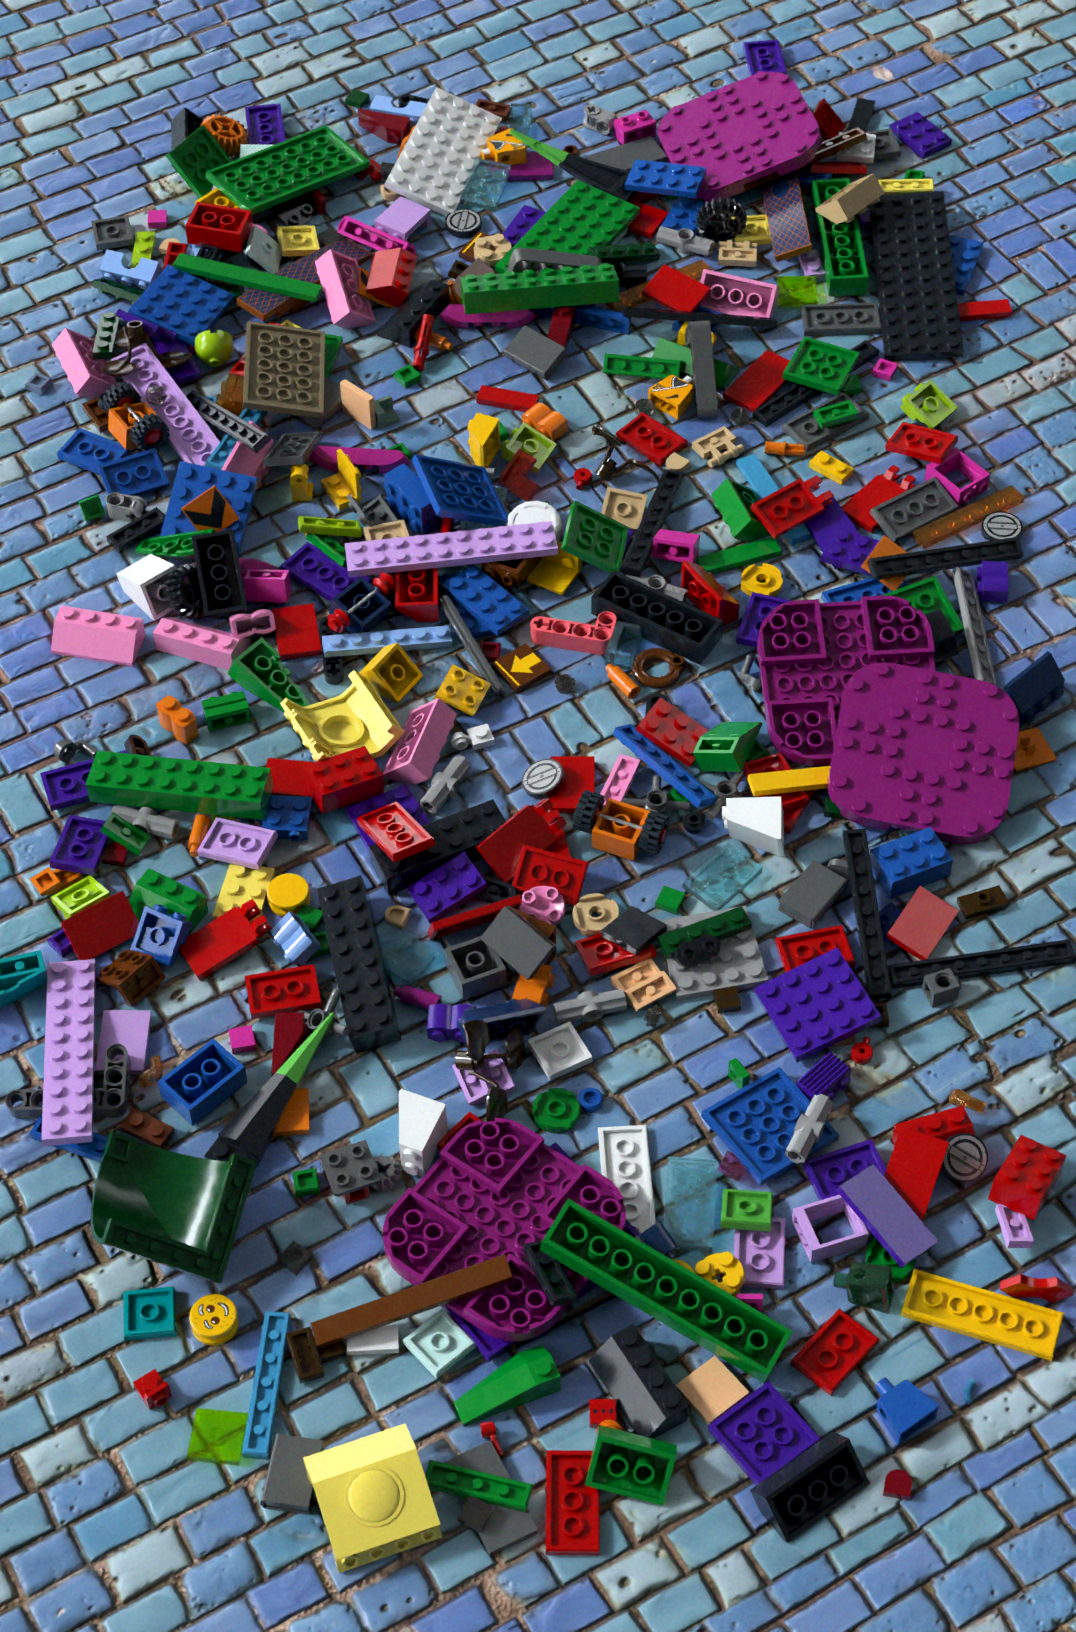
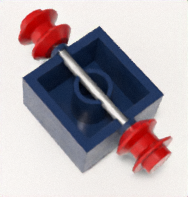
M381 573L379 578L373 579V587L362 576L332 599L327 617L330 629L342 632L345 627L351 634L370 632L389 615L392 603L384 596L389 594V590H395V579L390 574Z

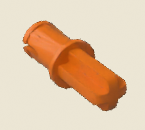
M766 441L765 454L782 455V457H785V455L804 456L805 445L786 443V441L784 443Z

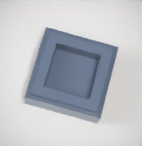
M36 372L25 383V387L29 391L43 395L53 384V380Z

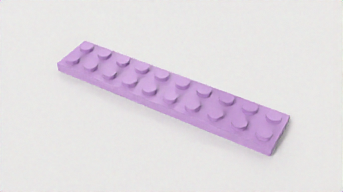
M144 343L132 349L130 363L136 364V369L129 375L121 376V378L127 384L130 383L138 391L142 398L141 401H145L166 423L170 430L168 431L170 436L166 438L181 459L187 463L205 466V462L220 441L147 344ZM128 352L111 359V361H125L128 357Z
M552 521L345 543L348 577L558 555Z
M95 959L48 963L41 1138L43 1146L93 1142Z

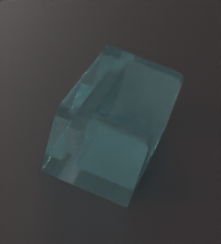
M511 104V119L508 129L513 128V130L531 137L532 104Z
M620 621L616 622L605 652V666L612 664L613 666H619L623 670H631L632 662L641 643V626Z

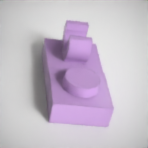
M817 249L798 255L806 281L825 279V271Z
M997 1204L995 1211L1007 1248H1032L1034 1240L1025 1215L1018 1214L1002 1204Z

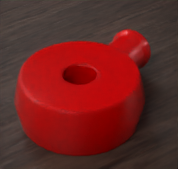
M579 468L574 472L573 479L577 484V490H582L583 486L591 483L592 473L590 470Z
M864 1037L863 1042L856 1043L851 1049V1058L857 1064H867L873 1057V1050L869 1045L871 1042L869 1037Z

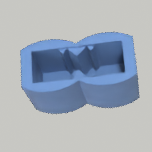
M290 911L270 930L273 935V942L279 948H283L285 952L283 955L291 964L297 963L302 966L321 947L319 941L309 931L304 921Z

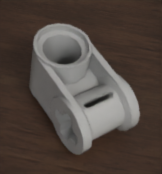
M593 104L584 107L585 119L583 120V126L585 128L599 132L602 135H607L614 128V120L618 119L615 113Z
M117 492L110 493L106 497L107 515L113 520L132 522L142 516V512L147 507V502L139 496L124 495Z

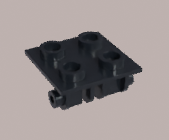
M302 195L270 207V218L272 220L280 218L286 226H303L319 214Z

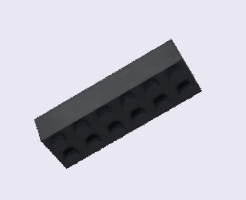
M614 570L591 597L592 615L598 617L602 612H613L616 615V626L700 665L722 638V619Z
M492 799L423 825L422 827L434 838L435 846L397 862H393L376 843L370 845V863L387 894L391 895L406 889L462 852L466 853L472 863L484 859L476 847L502 826L506 820Z

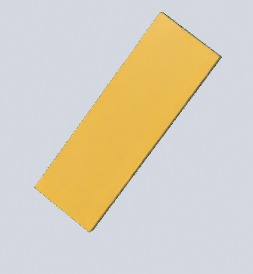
M914 1269L901 1316L1052 1361L1064 1313Z

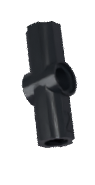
M622 262L611 264L617 273L619 288L627 283L647 282L646 265L626 266Z

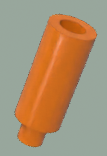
M421 327L415 333V340L417 341ZM431 332L429 346L441 351L445 349L450 351L453 344L448 342V338Z
M612 664L606 666L605 670L608 672V678L629 699L635 698L640 693L641 688L619 666H613Z
M199 814L195 816L187 848L190 850L189 855L192 857L198 856L197 850L208 833L211 819L206 815Z

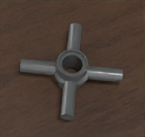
M743 771L736 772L731 781L723 780L716 786L697 779L716 796V802L706 814L709 820H714L722 806H726V798H744L739 796L736 790L745 777Z
M660 776L653 777L652 791L647 794L646 799L623 798L624 803L665 814L667 810L690 811V802L667 800L666 794L661 791L662 778Z
M333 988L324 1010L315 1009L311 1013L303 1010L298 1011L304 1012L305 1021L309 1028L315 1031L334 1012L342 991ZM334 1017L324 1036L331 1037L335 1033L347 1036L350 1033V1028L339 1024V1020Z

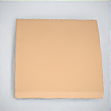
M652 958L612 976L610 980L616 990L622 989L624 991L626 1002L636 1011L677 990L664 970L661 972Z

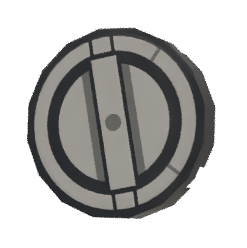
M457 209L449 213L445 218V229L454 237L468 238L475 232L477 234L482 228V218L474 210Z
M1003 511L988 514L983 519L981 525L982 536L989 539V541L1012 537L1020 539L1023 530L1022 522L1017 516Z
M554 759L538 760L525 770L522 777V786L530 797L534 796L536 799L550 797L560 789L561 783H564L565 771L561 764Z
M957 1133L945 1140L949 1142V1146L941 1167L943 1173L950 1179L962 1183L978 1179L984 1173L988 1164V1150L984 1142L977 1136L969 1133Z

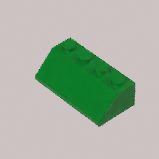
M659 337L652 358L683 361L681 376L687 373L693 379L691 349ZM713 358L716 390H719V387L726 389L740 372L741 368Z

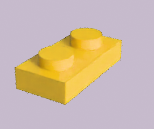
M820 451L809 461V468L840 485L846 482L854 473L853 467L823 451Z

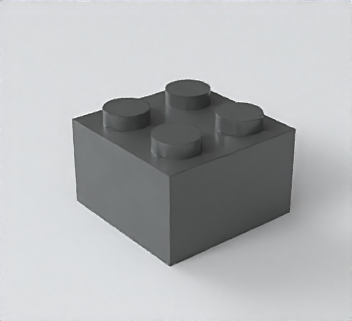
M482 936L445 948L446 967L462 1000L507 985L506 968L500 956L492 949H489L480 939Z

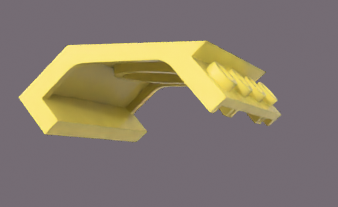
M355 670L348 675L352 684L340 696L309 706H300L288 698H285L280 703L285 710V717L290 720L293 729L300 735L303 744L310 750L312 758L316 762L362 746L367 748L374 759L383 756L405 734V731L368 678Z
M406 1424L303 1458L310 1484L313 1485L339 1573L442 1538L439 1526L441 1524L416 1447Z

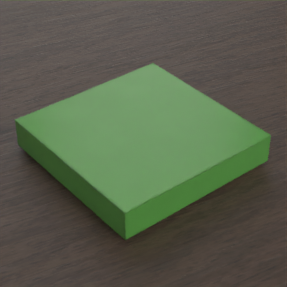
M723 1189L720 1228L771 1232L773 1193Z

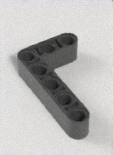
M517 248L511 254L507 271L518 273L524 270L542 271L544 268L554 270L566 266L579 268L582 265L599 266L603 263L601 258L597 256Z
M710 321L689 322L685 329L686 347L691 349L697 419L717 417L718 407Z
M112 1044L106 1050L103 1088L94 1089V1100L96 1103L93 1105V1118H117L127 1112L131 1061L126 1047L122 1044ZM123 1055V1058L121 1060H113L115 1056ZM117 1077L122 1078L118 1083H111ZM17 1089L7 1094L5 1104L14 1118L38 1119L40 1114H42L43 1107H37V1105L43 1101V1089ZM120 1100L118 1105L110 1106L112 1101ZM23 1101L21 1106L13 1107L16 1102Z

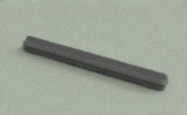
M447 595L439 598L440 606L481 675L485 678V681L491 684L490 690L495 696H499L504 692V688L453 602Z

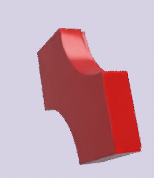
M1019 1274L1000 1282V1290L1015 1299L1041 1298L1053 1303L1073 1296V1287L1057 1277L1040 1279Z

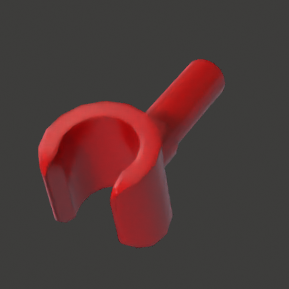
M491 1421L480 1423L482 1438L490 1437L499 1457L504 1456L496 1435L495 1424Z

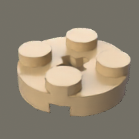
M500 233L477 238L474 246L475 259L480 258L488 266H495L512 247L510 242Z
M600 893L587 894L581 897L579 903L573 907V922L576 928L580 930V933L586 937L601 934V930L619 916L616 902L612 899L610 901L605 898V895ZM593 912H597V914L601 916L592 917Z

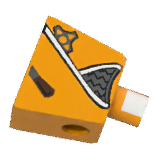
M507 129L487 139V149L481 150L480 155L483 161L492 159L497 167L526 163V147L522 141L509 133L510 129Z
M669 375L648 389V404L678 420L693 401V379L690 376H686L682 380L675 375Z

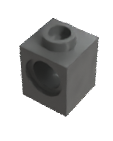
M950 968L924 976L922 991L931 1007L958 999L961 982L957 975L954 976Z

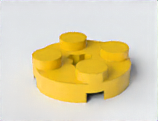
M762 563V566L756 567L755 564L750 565L742 572L741 590L750 597L752 592L775 597L782 590V574L777 567L771 564Z
M730 1252L709 1255L695 1265V1274L734 1297H737V1293H740V1288L745 1284L746 1274L740 1261ZM720 1273L726 1274L722 1282H718L717 1279L714 1280L716 1275Z

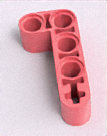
M609 611L602 612L598 615L595 625L538 616L530 622L531 641L543 646L606 655L611 652L616 637V615Z

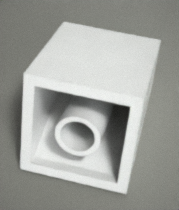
M149 554L116 573L123 591L152 620L155 621L175 609L169 608L171 602L166 600L168 593L164 592L168 588L165 585V582L169 580L167 575L176 568L174 564Z
M781 797L726 798V806H722V819L724 820V829H728L729 836L774 855L784 856V813Z
M400 1089L399 1147L402 1170L410 1175L424 1177L438 1151L437 1143L448 1131L446 1104Z

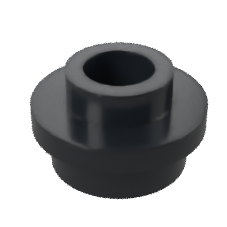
M689 813L683 818V827L688 833L697 834L705 826V818L699 813Z

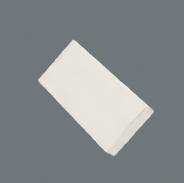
M383 1326L347 1339V1355L399 1353L398 1326Z

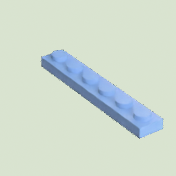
M449 625L322 636L325 657L379 653L383 647L397 642L404 651L452 647Z

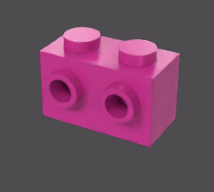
M647 110L614 120V136L622 145L648 136L656 137V121Z
M659 529L653 538L652 557L678 562L686 560L693 563L699 555L700 535Z
M248 569L243 578L246 601L281 604L287 602L291 595L289 570Z

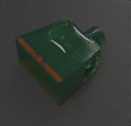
M854 1262L851 1264L848 1274L842 1272L835 1273L833 1286L846 1289L850 1303L889 1314L895 1294L891 1266Z

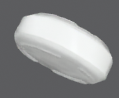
M529 501L515 507L508 515V522L505 524L506 526L552 521L557 542L560 541L563 533L561 517L557 510L548 503L541 501Z

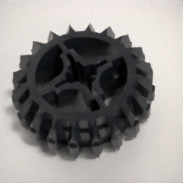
M721 196L719 200L713 198L712 202L706 201L705 206H701L700 211H697L696 225L699 233H701L703 238L713 240L715 243L717 241L731 240L737 234L741 235L743 229H746V211L735 198L732 200L729 197L722 199Z
M195 563L179 565V567L172 570V573L167 575L169 580L165 582V585L168 587L164 591L168 593L166 600L171 602L169 608H175L174 614H180L181 618H187L188 620L202 619L205 617L197 566Z

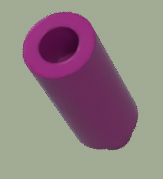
M407 985L404 988L395 987L393 993L394 996L400 997L401 1002L428 1010L429 1005L441 1004L442 1000L441 995Z

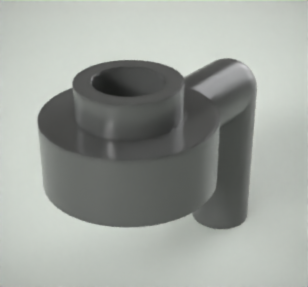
M746 655L739 678L750 685V690L761 693V678L749 674L755 657Z
M65 738L55 744L54 756L60 761L66 762L75 755L77 750L82 749L92 758H95L98 750L85 740L72 742Z

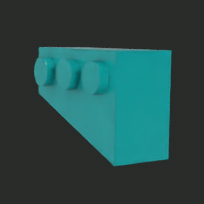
M41 950L0 959V1009L47 984V973Z

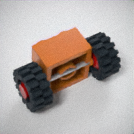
M122 381V384L117 382L116 387L111 385L112 389L105 391L107 395H103L104 400L102 401L104 408L109 413L108 430L125 450L139 448L141 451L156 448V451H158L159 446L163 448V442L167 443L168 439L166 437L170 436L168 432L170 430L166 423L145 401H141L142 398L138 391L130 383L127 384Z
M588 790L582 793V797L579 798V803L576 806L577 809L574 812L573 828L592 834V848L632 861L635 860L639 850L655 855L660 853L669 830L670 817L668 815L649 811L608 798L605 806H603L605 802L603 795Z

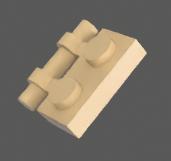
M727 240V242L719 241L718 265L756 267L757 243H750V241L733 242V240Z
M725 426L692 442V449L703 459L712 458L707 461L711 468L724 464L730 458L738 457L739 453L745 450L742 444L734 445L736 444V437Z

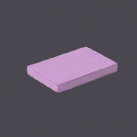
M216 817L197 852L201 857L260 870L278 834L275 830Z
M103 1011L95 1071H104L107 1048L112 1044L119 1043L124 1045L128 1051L131 1061L130 1075H144L152 1018L151 1011ZM117 1055L113 1060L119 1061L123 1058V1055Z
M772 1217L771 1232L735 1229L734 1257L740 1261L746 1274V1281L742 1287L784 1289L786 1218Z

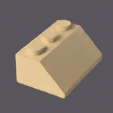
M873 173L850 183L815 208V211L835 224L841 222L847 224L855 219V214L859 215L867 210L866 206H872L879 202V197L884 194V191Z

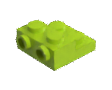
M931 379L925 384L921 382L914 389L913 394L910 392L906 394L901 400L903 404L900 406L913 422L918 419L930 429L936 428L958 408Z
M523 422L519 428L515 427L509 436L511 440L506 439L500 449L503 451L501 457L516 467L521 463L537 474L557 444Z
M89 875L51 896L53 904L63 912L65 919L110 897L111 894Z

